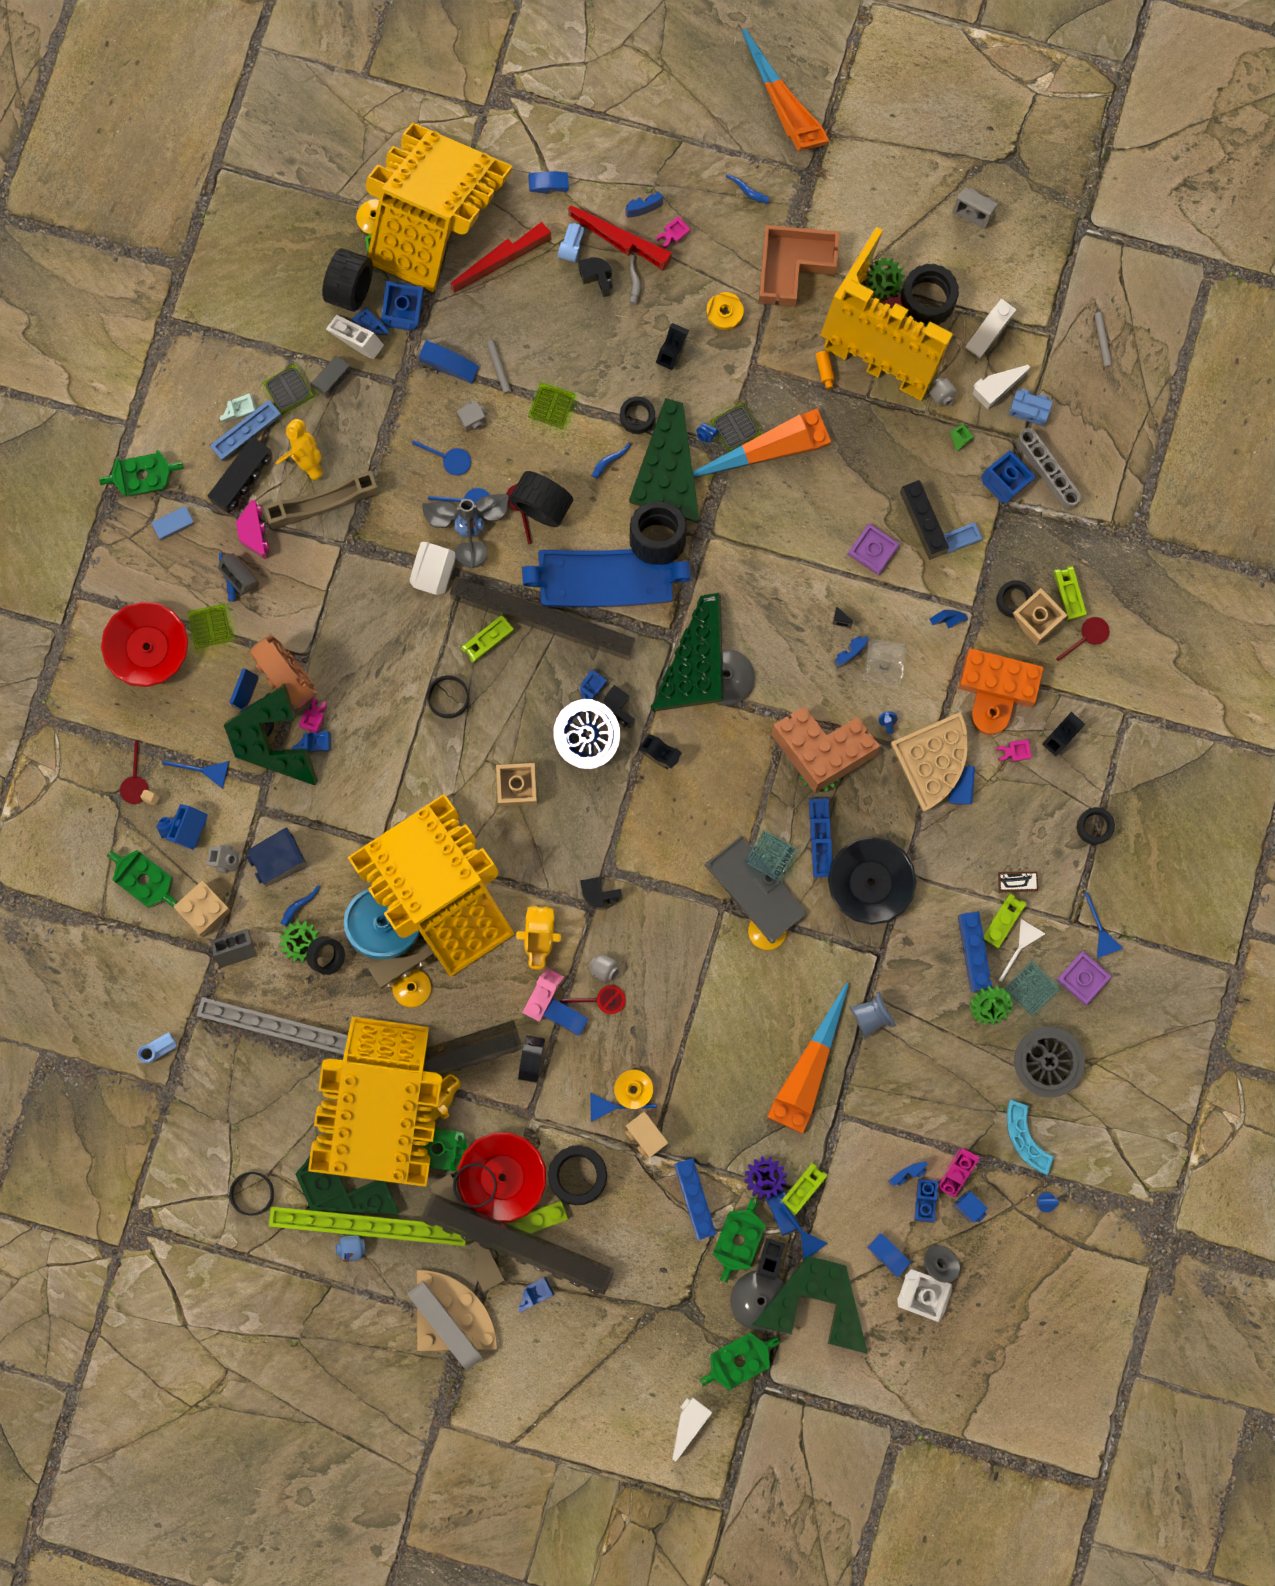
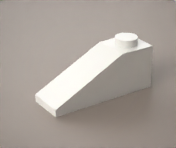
M1001 298L965 348L980 359L1013 318L1016 309Z
M338 315L334 317L326 328L329 333L371 359H374L384 346L374 332Z
M1025 365L987 376L984 380L981 378L974 384L975 388L972 394L988 410L1028 374L1031 367Z
M694 1397L690 1400L686 1398L680 1406L682 1411L680 1412L672 1456L675 1462L712 1414L707 1407Z

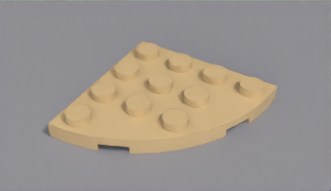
M961 712L891 742L893 751L923 813L936 806L951 792L963 772L968 748L967 730Z
M417 1270V1285L421 1281L426 1283L477 1350L497 1349V1339L487 1309L473 1291L458 1280L442 1273ZM417 1308V1351L450 1350Z

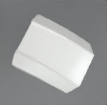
M421 542L409 581L411 585L416 589L435 595L445 593L457 561L455 552L429 542Z
M911 1269L905 1275L902 1289L897 1298L898 1307L940 1322L952 1293V1284L937 1281L929 1275Z

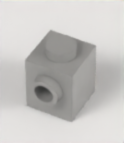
M477 401L473 403L467 402L461 409L456 411L457 417L466 432L472 429L477 430L486 423V410L483 405L479 406Z

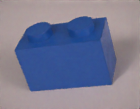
M180 804L166 840L183 848L194 850L199 842L200 833L206 825L208 814L191 806Z
M971 1191L965 1192L952 1205L969 1223H979L987 1215L985 1211L988 1208Z

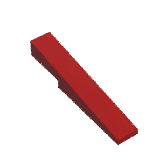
M572 205L568 208V216L627 256L634 251L662 271L671 261V252Z
M541 221L516 242L512 243L509 239H506L450 283L451 290L455 293L551 240L550 230Z

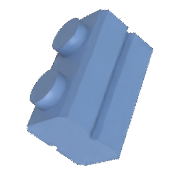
M1025 389L1017 390L1008 415L1044 427L1053 401H1050L1044 395H1039L1038 397L1031 395V392Z

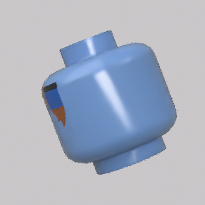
M475 513L474 518L470 520L472 537H477L484 528L483 519ZM459 515L455 519V530L461 537L466 538L468 537L467 521Z
M358 1235L342 1236L339 1244L335 1245L336 1255L340 1256L343 1262L359 1261L362 1255H365L364 1239H360Z

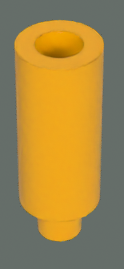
M820 351L815 356L821 383L825 384L826 389L833 388L832 382L835 378L829 352Z

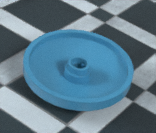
M368 888L356 895L345 911L344 929L346 937L351 946L366 957L383 960L400 956L415 944L420 931L418 930L405 938L399 937L384 915L388 907L379 905Z

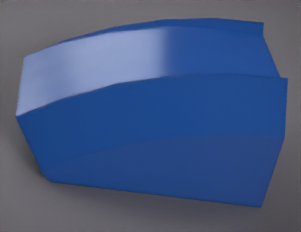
M386 281L381 321L388 327L412 330L418 327L425 287L396 281Z
M1011 450L989 466L981 475L983 485L996 496L999 502L1004 503L1009 502L1036 478L1034 473Z

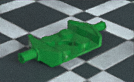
M156 450L154 454L123 460L116 458L112 474L106 477H99L100 485L110 483L116 485L122 495L126 497L166 489L169 485L172 471L181 470L184 467L182 461L172 464L168 463L160 451ZM141 471H146L148 473L147 477L143 480L138 479V474Z
M113 850L110 851L113 856L109 853L107 854V857L116 863L113 881L147 908L154 907L162 901L167 902L174 908L175 905L172 902L175 904L179 902L169 894L173 877L138 850L124 857H120ZM142 875H148L149 882L146 885L139 883V878Z
M436 1128L434 1130L433 1142L429 1141V1144L425 1146L420 1145V1147L428 1150L427 1154L430 1156L429 1168L456 1172L463 1153L468 1149L463 1132ZM435 1143L442 1144L443 1152L436 1155L433 1153L432 1147Z
M751 1197L749 1205L744 1211L728 1212L715 1246L713 1255L724 1266L720 1281L724 1280L725 1283H728L731 1271L750 1269L766 1227L755 1215L754 1211L759 1201ZM737 1234H741L745 1239L741 1246H736L733 1242V1238Z
M749 1332L710 1354V1374L699 1379L700 1382H703L701 1383L704 1387L714 1380L730 1391L732 1388L766 1369H770L769 1351L771 1348L781 1344L777 1336L767 1342H762ZM738 1355H742L745 1358V1364L741 1367L734 1364V1358Z

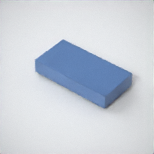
M186 506L151 522L160 540L194 524Z
M975 522L944 534L949 546L947 554L982 541Z

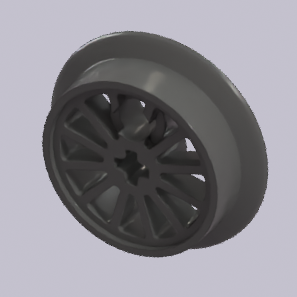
M1045 1026L1030 1031L1021 1039L1015 1051L1014 1066L1020 1082L1029 1091L1043 1097H1058L1070 1092L1077 1086L1084 1073L1085 1058L1079 1042L1073 1035L1058 1027ZM1048 1039L1055 1041L1050 1053L1048 1050ZM1043 1040L1044 1046L1042 1044H1038V1041ZM1058 1043H1060L1064 1050L1055 1055L1054 1052ZM1034 1047L1042 1050L1040 1058L1033 1056L1032 1050ZM1066 1051L1068 1052L1070 1059L1058 1060L1057 1057ZM1028 1055L1034 1062H1026V1056ZM1051 1058L1052 1060L1050 1063L1052 1064V1066H1046V1061L1044 1059ZM1058 1063H1070L1069 1070L1058 1066ZM1026 1065H1038L1039 1067L1029 1073ZM1041 1069L1038 1080H1034L1032 1075ZM1055 1069L1067 1074L1064 1080L1061 1079ZM1045 1072L1047 1073L1048 1085L1041 1083ZM1051 1072L1059 1082L1056 1085H1053L1051 1082Z

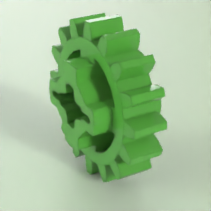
M893 258L874 260L875 265H870L871 271L866 272L869 278L865 279V282L870 283L867 288L873 289V295L877 294V298L895 297L896 292H901L899 286L904 284L901 281V278L905 277V275L901 274L903 267L898 268L899 262H893ZM886 287L890 288L889 290L883 291V289H885Z
M296 921V926L289 923L290 929L284 928L285 935L279 936L283 939V942L279 943V946L284 947L281 952L283 954L288 953L286 958L290 959L293 957V962L295 963L298 959L305 963L306 953L302 954V952L312 942L307 938V931L311 933L313 941L318 938L316 935L320 933L318 930L313 931L315 927L313 924L307 927V921H304L303 925ZM299 930L297 934L291 935L292 932ZM302 937L306 943L300 944L299 947L294 940H300ZM288 943H290V944L293 945V947H294L293 951H294V952H291V951H290V949H289V947H288Z
M988 986L987 990L981 988L980 994L975 992L976 999L970 1000L972 1005L969 1007L973 1018H976L978 1023L983 1021L984 1025H987L988 1022H991L993 1026L995 1021L1002 1023L1001 1018L1007 1019V1013L1012 1012L1011 1006H1013L1009 993H1006L1004 988L999 990L998 986H995L994 989Z

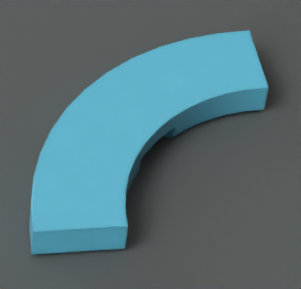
M1009 1100L1007 1107V1129L1016 1152L1033 1169L1048 1175L1054 1156L1040 1149L1031 1138L1027 1124L1029 1106Z

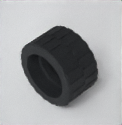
M343 248L336 251L325 273L322 287L323 300L326 303L352 312L358 310L365 300L373 274L372 259Z
M927 263L917 266L909 273L900 294L904 308L908 309L907 317L911 316L914 321L922 322L925 325H928L929 322L939 325L951 316L959 296V286L956 281L957 279L950 270H947L942 265ZM924 282L934 283L944 291L946 302L938 308L923 307L915 301L912 295L913 288Z
M525 471L509 497L510 502L522 513L550 527H559L574 500L572 495L558 483L532 471Z
M660 501L648 502L635 510L630 519L629 539L632 552L638 559L651 565H665L679 558L686 545L687 531L686 518L683 516L682 511L676 508L675 505ZM652 525H663L670 528L675 535L668 540L657 542L645 538L641 532Z
M582 1145L569 1146L555 1155L550 1163L548 1171L549 1185L553 1193L563 1202L571 1205H585L597 1199L603 1192L607 1183V1168L602 1157L591 1148ZM572 1157H584L596 1169V1182L586 1193L572 1194L561 1185L559 1179L560 1169L564 1162Z

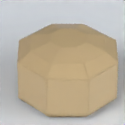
M144 790L141 795V799L149 805L157 806L161 800L160 796L148 790Z

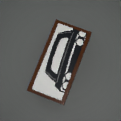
M999 872V892H1037V872Z

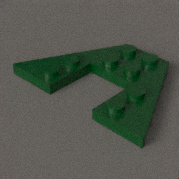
M285 683L273 692L268 693L264 698L253 703L246 710H242L235 717L227 720L224 728L235 758L308 784L316 785L318 780L308 750L272 751L263 726L265 722L293 721L296 715Z
M310 1156L295 1174L311 1210L399 1214L386 1181L375 1180L347 1193L340 1175L308 1171Z
M806 1256L786 1284L781 1287L773 1300L765 1307L756 1321L752 1323L754 1326L792 1335L800 1296L835 1304L828 1344L867 1353L846 1265Z

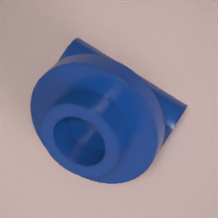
M702 423L696 429L698 439L706 443L711 442L719 434L718 429L706 423Z
M884 712L878 718L879 724L886 727L888 734H893V725L898 720L897 715L893 712Z
M163 817L158 821L156 828L161 838L168 835L174 818Z
M1042 1193L1037 1198V1206L1043 1212H1051L1058 1206V1198H1055L1051 1193Z

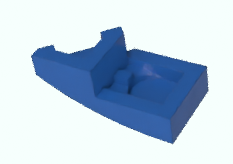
M367 307L352 318L355 324L374 332V334L387 335L389 333Z
M943 610L929 618L932 625L945 622L949 629L958 623L967 621L968 618L966 614L959 611Z
M591 669L581 683L580 692L582 699L593 700L608 680Z
M331 732L305 733L299 743L292 747V750L307 749L308 752L331 751Z
M546 1276L526 1287L518 1308L519 1312L554 1295Z

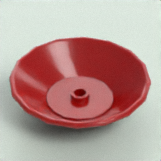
M142 601L125 606L111 617L103 630L101 651L105 665L116 678L132 686L150 687L164 683L179 671L187 656L189 640L184 623L174 611L160 603ZM149 644L150 648L148 650H144V646Z
M510 1132L490 1133L475 1140L463 1153L457 1172L466 1165L481 1164L488 1167L494 1173L497 1180L496 1194L487 1205L478 1208L468 1207L476 1216L493 1223L513 1222L527 1216L540 1203L546 1188V1166L540 1152L526 1138ZM471 1166L459 1174L457 1188L463 1202L475 1206L481 1205L490 1199L494 1191V1180L488 1170L480 1166ZM500 1174H505V1181L499 1180Z

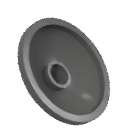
M722 649L723 673L729 672L730 676H723L724 701L715 702V704L728 706L741 702L750 694L754 685L755 675L752 664L743 654L731 649Z
M756 1271L742 1276L734 1285L730 1298L731 1309L736 1319L743 1326L751 1330H770L754 1326L752 1323L756 1321L781 1287L785 1285L779 1277L774 1281L756 1275ZM758 1298H764L763 1305L757 1303Z

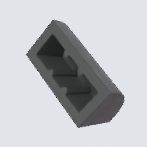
M335 356L310 385L324 397L328 398L351 373L350 365Z
M234 553L221 558L217 568L241 596L259 585L258 580Z
M248 929L210 941L214 958L220 968L257 956Z

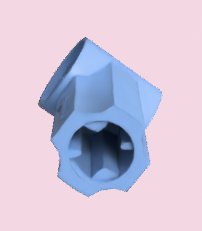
M576 223L569 224L564 241L561 242L558 258L576 263L584 227Z
M168 1032L153 1042L141 1046L137 1055L140 1061L151 1064L178 1046ZM147 1049H150L152 1051V1057L148 1060H145L143 1058V1052Z

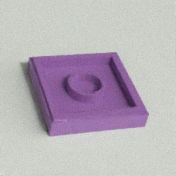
M869 523L847 555L879 575L900 544Z
M1081 951L1056 980L1086 1006L1109 981L1111 976L1086 953Z

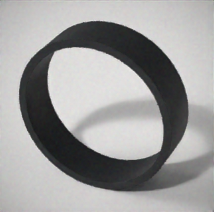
M445 675L435 679L430 684L427 691V701L433 713L441 718L451 719L458 717L466 710L469 704V692L461 679ZM443 680H454L465 688L467 693L466 702L458 712L442 714L430 704V693L437 683Z
M469 1164L462 1167L455 1175L453 1191L458 1201L463 1205L478 1208L487 1205L494 1198L497 1191V1180L494 1173L488 1167L481 1164ZM471 1166L485 1168L490 1172L494 1180L492 1196L481 1205L474 1206L463 1202L456 1191V1181L459 1174Z
M246 1172L239 1175L233 1181L229 1197L232 1206L239 1213L255 1216L262 1214L271 1206L274 1199V1188L271 1181L265 1175L258 1172ZM250 1174H256L264 1178L271 1192L268 1204L257 1213L242 1211L237 1207L233 1198L236 1183L242 1177Z

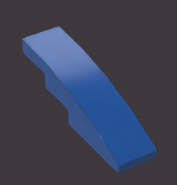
M809 798L813 878L828 877L832 863L829 798Z

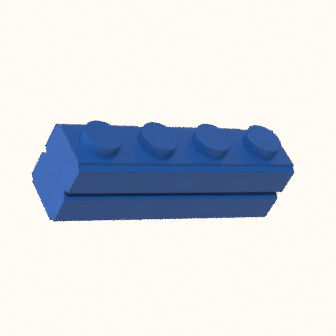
M977 911L960 914L958 916V923L970 993L979 992L981 988L987 990L988 986L992 989L980 913Z
M691 1158L675 1163L674 1167L696 1239L701 1240L716 1235L694 1159Z

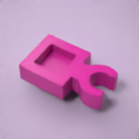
M678 216L664 227L666 233H660L656 240L665 239L666 242L663 244V248L666 249L669 247L671 240L677 243L689 234L690 228Z
M314 698L311 702L312 710H305L299 727L318 734L325 718L324 714L321 713L326 710L327 704L323 701L322 705L317 707L318 701Z
M1028 739L1009 742V748L1005 746L996 748V751H1003L1005 754L1004 757H999L998 761H1005L1008 757H1011L1012 762L1032 758Z

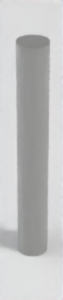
M1097 312L1094 316L1104 367L1107 368L1111 367L1112 363L1102 313Z
M490 340L487 342L503 393L508 394L511 391L494 340Z

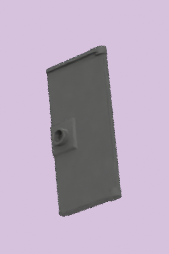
M741 836L714 858L705 862L704 866L772 944L807 915V912L764 862L761 863V858L757 854L754 855L755 851Z

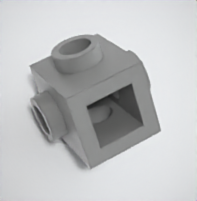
M228 845L210 847L206 866L217 868L216 872L228 874V871H236L240 852L232 850L233 847Z

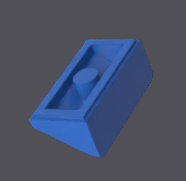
M245 668L242 669L229 702L232 707L242 710L249 704L258 681L256 674Z
M964 766L958 782L949 793V803L954 805L972 804L974 766Z

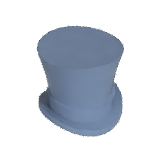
M877 992L876 998L870 1002L849 1006L864 1039L882 1026L888 1025L892 1028L896 1026L883 1002L880 992Z

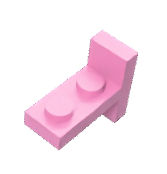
M547 968L539 977L537 985L522 1013L540 1022L564 976Z

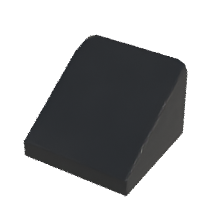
M836 607L832 624L850 628L853 620Z

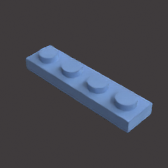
M268 400L211 444L210 447L223 462L244 446L251 437H255L281 417V413Z

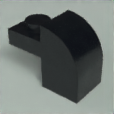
M597 257L578 261V269L583 284L598 281L602 296H610V289L613 288L610 279L612 277L610 265L605 260Z
M674 323L670 325L666 340L660 348L656 364L670 370L674 369L686 345L688 329Z
M613 685L606 694L603 704L613 712L619 725L624 728L627 726L631 729L635 719L622 710L629 701V695L616 685Z
M1070 712L1042 745L1054 756H1057L1086 724L1073 712Z
M651 734L647 735L638 748L650 760L667 770L668 768L672 769L678 763L679 757L682 754L677 748L668 746L660 738Z
M599 877L580 880L583 898L594 909L605 910L604 902L615 904L619 902V899H622L621 889L602 892Z
M526 1035L518 1080L537 1083L545 1045L544 1038Z
M766 1238L758 1261L756 1275L775 1281L782 1261L784 1243Z

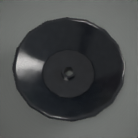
M877 837L856 839L841 848L831 863L828 876L830 894L839 910L852 920L869 925L887 923L903 914L913 900L917 884L914 865L906 852L890 840ZM869 879H872L874 881L873 886H870L868 884Z

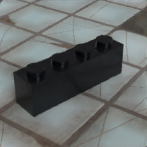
M251 437L207 495L208 499L226 513H229L230 510L233 511L237 507L240 497L246 495L249 491V485L252 481H256L259 478L264 465L267 466L271 462L273 455L271 449L254 437Z
M917 480L902 486L900 494L928 559L931 560L946 554L949 549L948 543L921 481Z

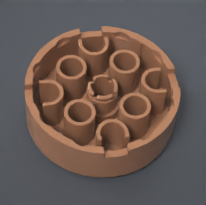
M268 634L251 648L249 653L257 661L255 665L258 670L268 676L266 680L273 689H277L285 683L292 706L295 709L301 708L318 694L316 689H312L315 685L293 655L289 651L286 652L282 643L275 636Z

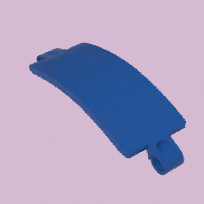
M632 549L602 551L539 550V566H522L523 586L540 588L541 605L547 607L601 608L668 603L673 600L672 584L691 580L690 561L651 565L638 559L632 552Z

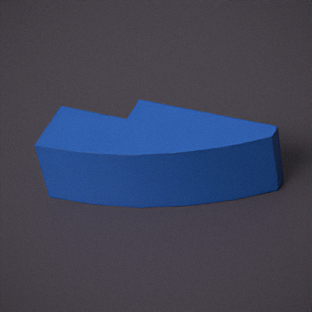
M428 340L425 341L419 354L420 362L436 367L440 372L471 384L479 368L478 365L461 355Z

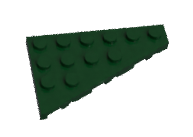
M665 398L629 498V503L641 506L648 502H668L680 509L686 520L699 524L700 518L684 406L681 402Z
M719 593L700 596L697 607L692 613L693 618L688 628L685 629L680 645L674 653V660L664 675L662 685L659 686L656 700L653 705L651 704L653 712L724 701L721 595Z

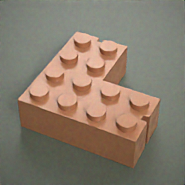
M765 225L758 304L775 305V302H779V306L795 307L799 272L835 275L840 231Z
M805 706L790 714V718L787 716L775 723L771 732L772 737L814 793L876 757L880 745L870 733L867 734V728L858 717L826 735Z

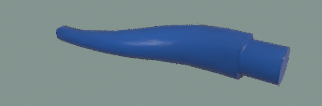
M729 174L726 175L727 178L738 184L744 194L750 199L768 204L770 197L752 190L740 179Z
M628 442L625 448L619 452L607 455L601 459L595 466L591 476L598 479L607 465L620 458L629 449L631 443Z
M222 552L219 553V563L221 558H223ZM225 577L228 601L234 602L236 601L237 590Z
M317 885L312 893L289 906L280 924L287 927L297 910L313 899L320 886Z

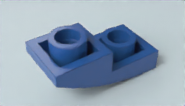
M545 171L529 173L528 175L529 192L547 194L549 190L567 192L569 189L568 172Z
M659 191L656 194H651L645 199V202L640 197L636 200H631L626 205L625 215L627 218L653 211L663 204L662 194Z
M858 636L852 639L848 646L850 652L846 650L837 655L834 661L837 669L849 663L863 650L868 641L867 636L863 638Z
M554 999L550 1001L543 1014L545 1018L577 1036L581 1034L588 1021V1018Z
M924 1161L905 1167L893 1175L888 1182L892 1186H901L907 1180V1174L911 1178L916 1176L920 1178L927 1171L925 1167L928 1163Z
M918 1179L914 1221L935 1222L938 1181Z
M783 1190L782 1193L777 1191L778 1196L776 1198L770 1195V1200H767L765 1197L782 1236L797 1230L780 1205V1201L786 1195Z
M881 1233L867 1247L878 1261L883 1262L896 1277H899L911 1263Z

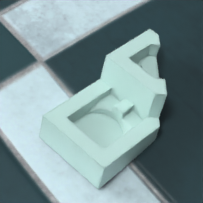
M249 393L233 399L232 402L228 401L224 414L220 416V421L225 422L242 418L254 412L256 406L253 396Z

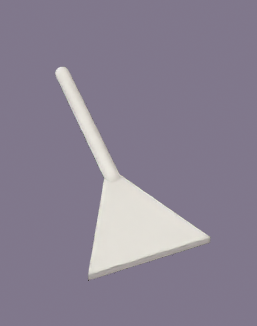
M1022 919L1020 920L1019 947L999 978L1000 982L1005 978L1022 948L1045 935V933Z

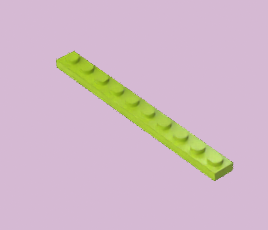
M271 1207L269 1227L466 1246L468 1226L281 1207Z

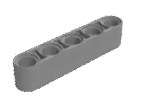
M1030 428L1024 429L1017 440L1019 448L1060 505L1066 510L1074 509L1080 501V493L1036 432ZM1028 436L1031 442H1025L1023 437ZM1034 451L1040 452L1042 457H1036ZM1044 467H1051L1053 472H1047ZM1055 482H1062L1064 487L1060 488L1056 486ZM1067 496L1073 497L1074 500H1075V502H1074V503L1068 502L1067 499H1066V497H1067Z
M421 1281L407 1293L466 1371L483 1358L424 1281Z

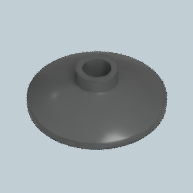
M935 1245L925 1252L924 1265L927 1272L934 1279L943 1283H949L958 1277L960 1272L959 1261L951 1250L944 1246Z

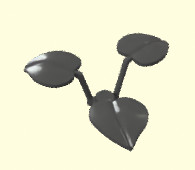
M506 494L485 496L480 498L475 505L472 500L464 499L459 503L457 511L454 505L448 501L423 503L422 509L427 522L435 528L448 527L451 520H455L460 513V517L467 521L469 543L459 544L455 550V556L462 565L476 568L485 561L487 549L481 541L472 543L470 520L474 518L475 512L479 516L483 515V518L487 521L502 519L507 512L509 496Z

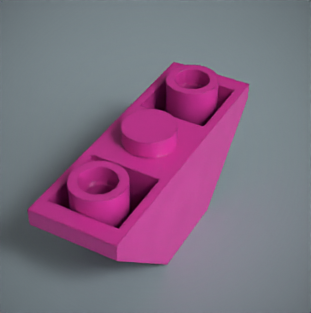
M251 500L236 521L239 541L256 555L267 559L266 553L269 552V546L263 537L266 534L265 525L260 521V517L263 516L261 505H257L255 500Z
M963 1148L958 1149L950 1161L938 1185V1189L955 1198L980 1157Z

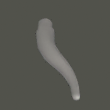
M632 255L630 261V274L633 283L629 301L631 304H637L641 291L640 279L634 265V255Z

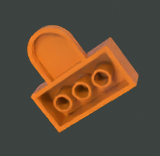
M969 648L966 653L958 689L976 693L971 713L972 723L975 728L986 735L998 734L1008 725L1014 703L1032 708L1036 702L1044 667Z

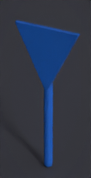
M162 761L164 765L202 772L223 789L229 761L204 768Z
M1086 892L1085 896L1099 929L1097 958L1124 949L1103 930L1090 895Z
M590 1093L591 1122L615 1109H629L622 1105H615ZM646 1104L641 1108H656L657 1105Z
M784 1202L780 1203L801 1234L803 1259L806 1256H812L828 1244L804 1232Z

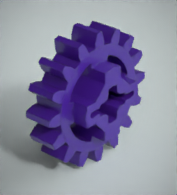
M761 1157V1162L754 1159V1166L748 1165L750 1171H745V1176L749 1178L744 1179V1183L750 1184L747 1186V1190H753V1197L759 1194L760 1200H762L763 1196L770 1200V1195L776 1198L778 1196L777 1191L783 1192L782 1186H786L787 1183L783 1179L787 1177V1173H782L784 1166L778 1167V1160L773 1163L772 1157H769L768 1161ZM775 1172H777L778 1177H779V1181H778V1182H777V1180L774 1178ZM753 1175L755 1178H757L756 1185L753 1183L752 1180ZM762 1176H769V1180L762 1181Z

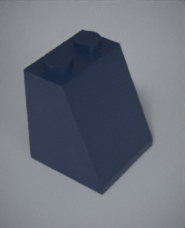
M287 827L247 850L249 853L247 859L251 867H256L257 873H255L259 884L263 883L266 887L308 867L292 832Z

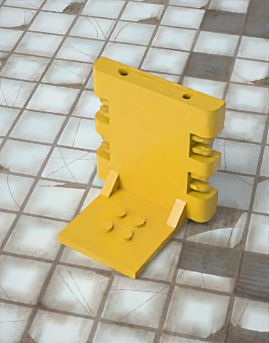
M412 122L402 134V149L392 146L387 152L386 167L377 165L367 177V192L379 199L367 257L372 259L374 267L434 292L439 278L446 243L451 231L458 234H466L478 219L480 209L486 208L492 200L494 190H499L511 175L513 166Z
M876 227L834 295L820 336L826 339L823 349L843 360H846L849 353L855 357L863 358L864 362L869 363L866 372L879 378L882 371L888 375L896 376V379L902 381L899 390L922 401L932 383L953 333L932 322H929L927 327H925L924 323L914 321L913 317H906L908 309L897 303L891 309L889 304L886 303L884 305L879 302L878 298L873 299L874 291L860 284L867 275L866 272L869 270L883 232L882 229Z
M443 794L347 858L363 881L372 883L368 890L379 905L388 907L384 915L398 936L405 938L419 930L451 977L513 936L514 932L485 885L497 877L498 869L483 848L480 850L475 849L476 838L466 824L462 827L458 826L459 814L446 795Z
M352 1016L343 1060L325 1059L322 1062L318 1091H323L322 1095L324 1097L337 1100H323L321 1105L316 1108L314 1126H317L320 1132L329 1134H319L317 1140L312 1142L308 1171L427 1186L430 1156L427 1154L428 1150L420 1147V1145L425 1146L429 1144V1141L433 1142L435 1122L432 1120L430 1113L417 1110L432 1111L434 1106L438 1107L442 1082L441 1075L423 1071L429 1027Z

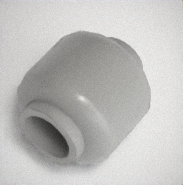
M938 378L930 384L929 394L936 405L949 406L954 402L957 391L949 379Z
M604 954L599 955L597 958L594 957L589 965L591 975L603 983L614 981L619 973L617 961Z

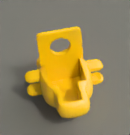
M294 419L286 427V435L290 441L291 449L283 454L275 463L278 465L291 455L292 459L312 480H318L322 477L323 470L320 465L322 456L317 449V443L314 437L306 431L305 423L301 419Z
M532 906L527 908L525 932L518 931L516 938L524 940V950L529 958V968L542 970L546 966V958L552 951L553 941L560 942L561 934L554 933V909L547 906Z
M452 1074L447 1075L441 1082L438 1107L434 1106L432 1111H417L430 1113L433 1121L437 1120L439 1116L443 1120L449 1117L448 1108L453 1101L454 1094L461 1087L459 1079Z

